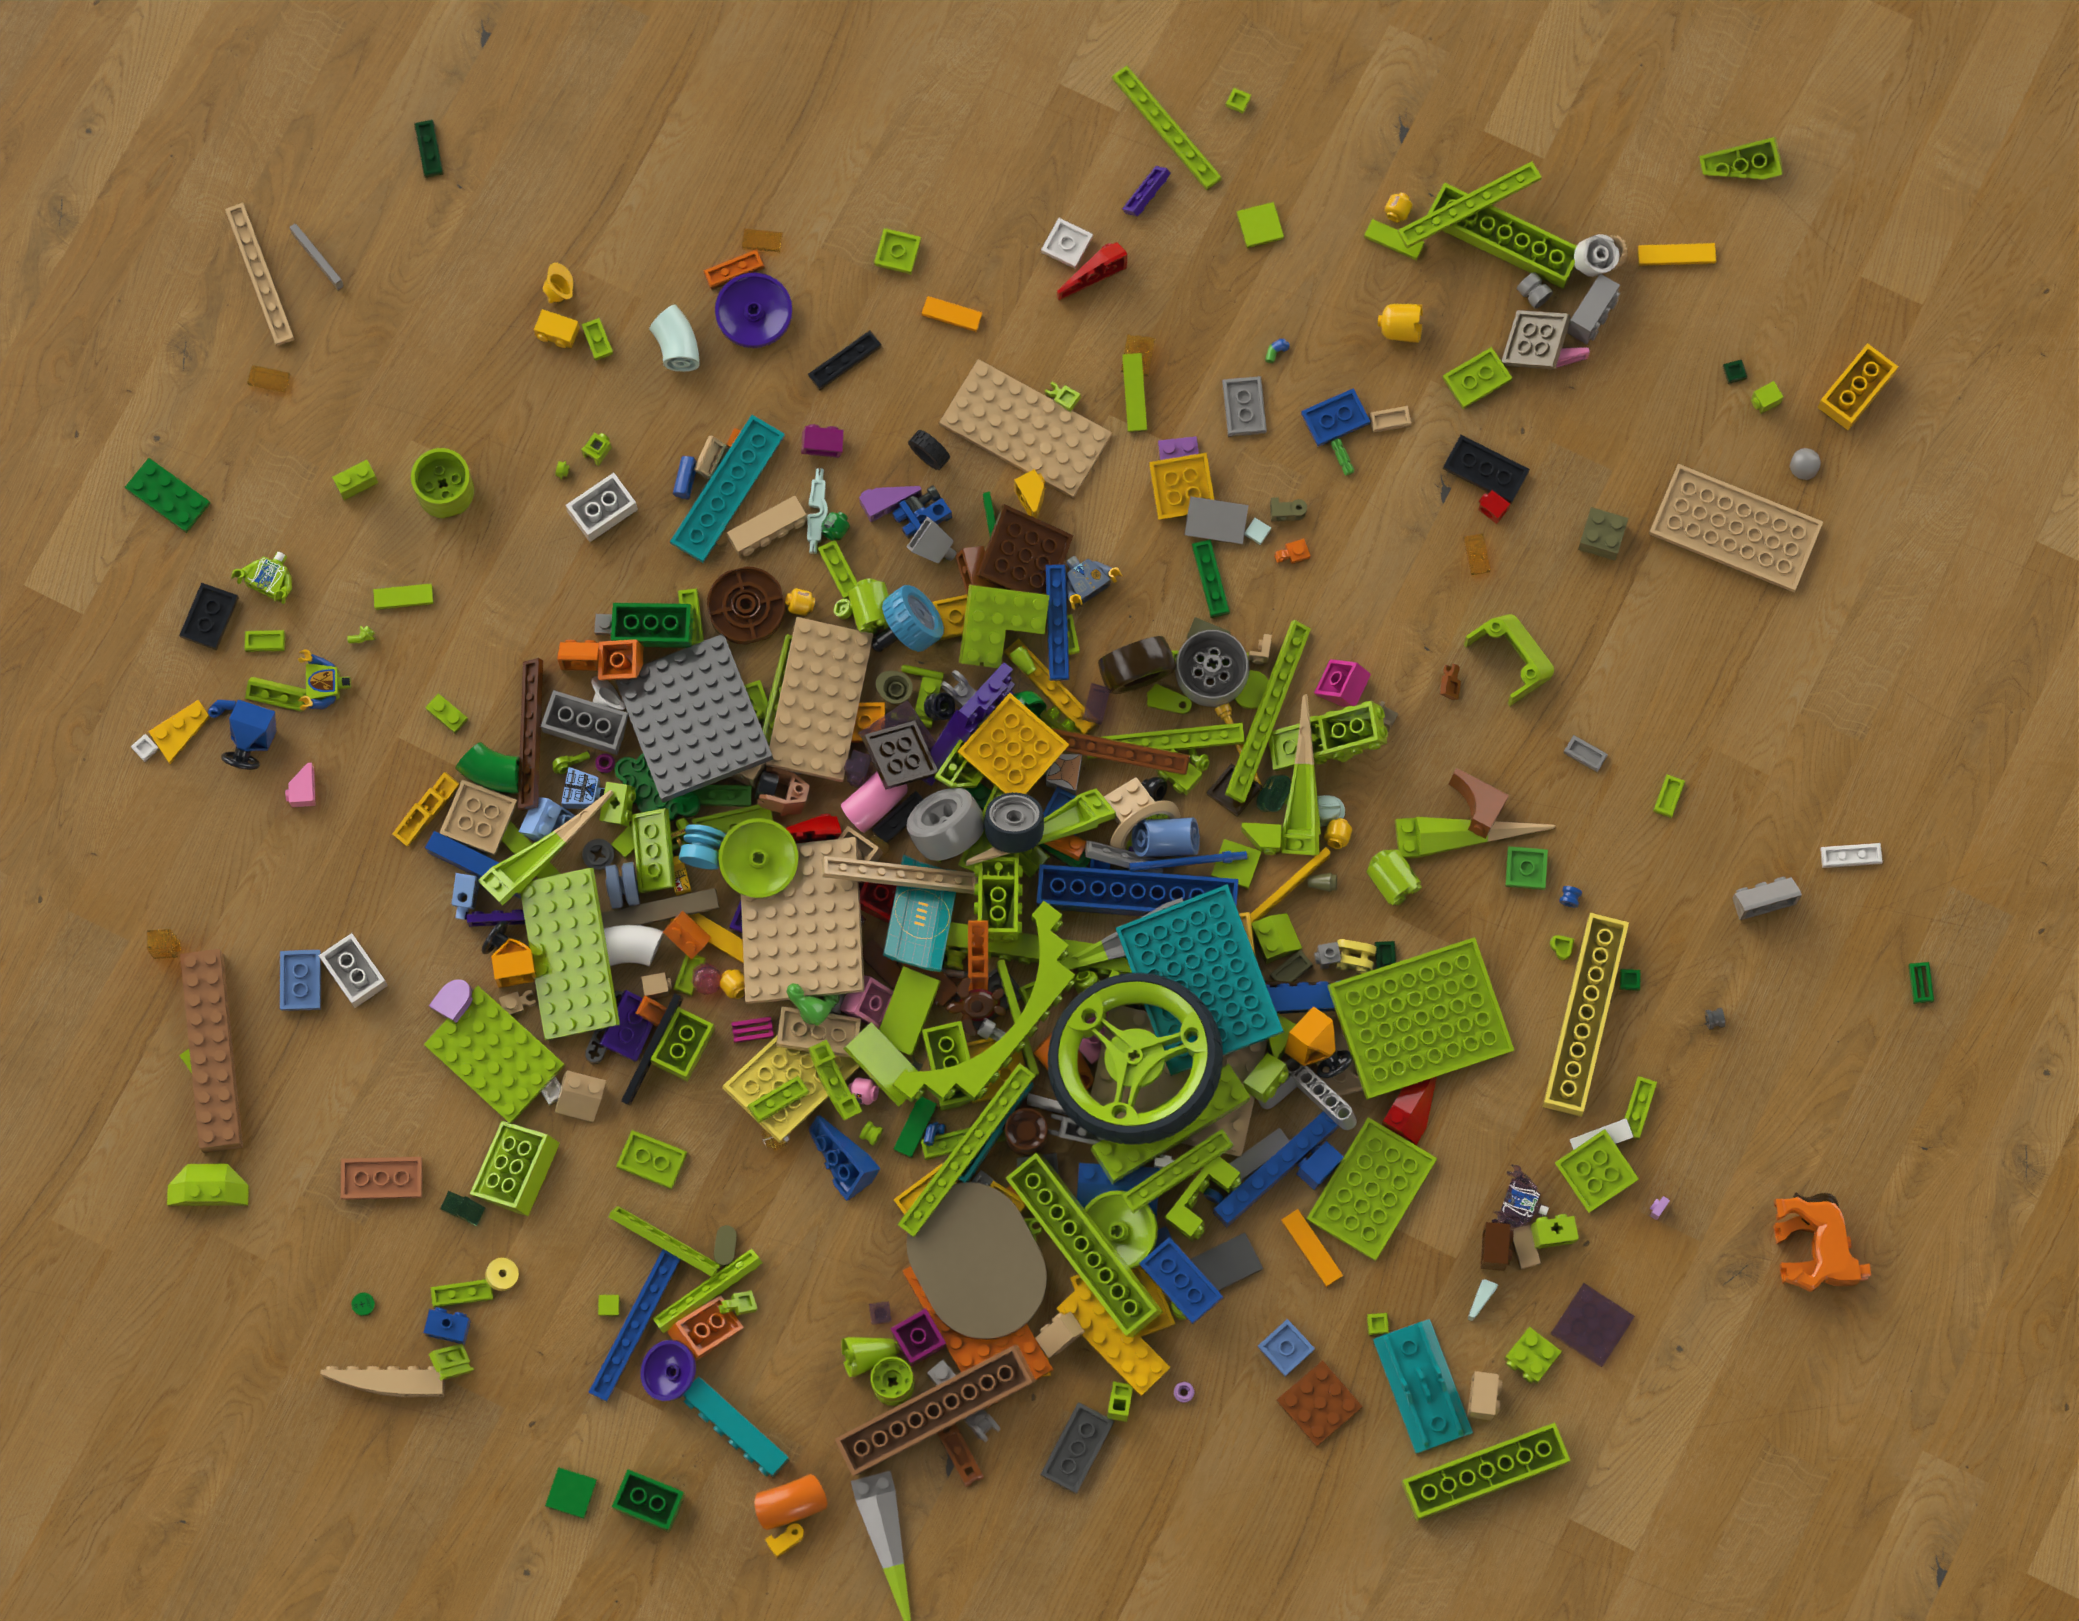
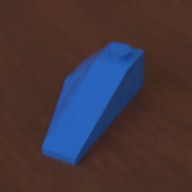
M817 1116L810 1126L809 1132L818 1151L824 1155L826 1168L831 1170L834 1177L832 1180L834 1186L846 1201L850 1200L873 1182L880 1171V1167L868 1153L822 1116Z

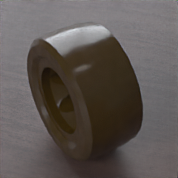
M1163 636L1151 637L1128 644L1106 654L1098 660L1099 671L1108 692L1112 694H1122L1153 684L1170 675L1176 668L1170 646Z

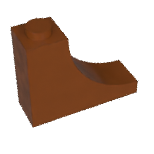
M1456 768L1448 785L1461 793L1469 805L1471 823L1468 830L1486 839L1505 806L1509 795Z

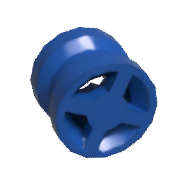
M1564 886L1562 890L1563 896L1560 897L1559 902L1568 907L1578 908V898L1581 897L1582 891L1572 886Z

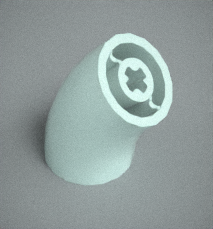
M671 305L653 321L649 330L660 345L663 365L667 369L679 372L695 370L700 364L694 332L683 312L677 305Z

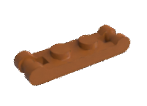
M954 1424L950 1426L951 1430L944 1434L941 1431L937 1434L965 1487L972 1485L971 1482L977 1479L981 1480L984 1476L959 1429ZM972 1467L974 1472L967 1475L964 1470Z

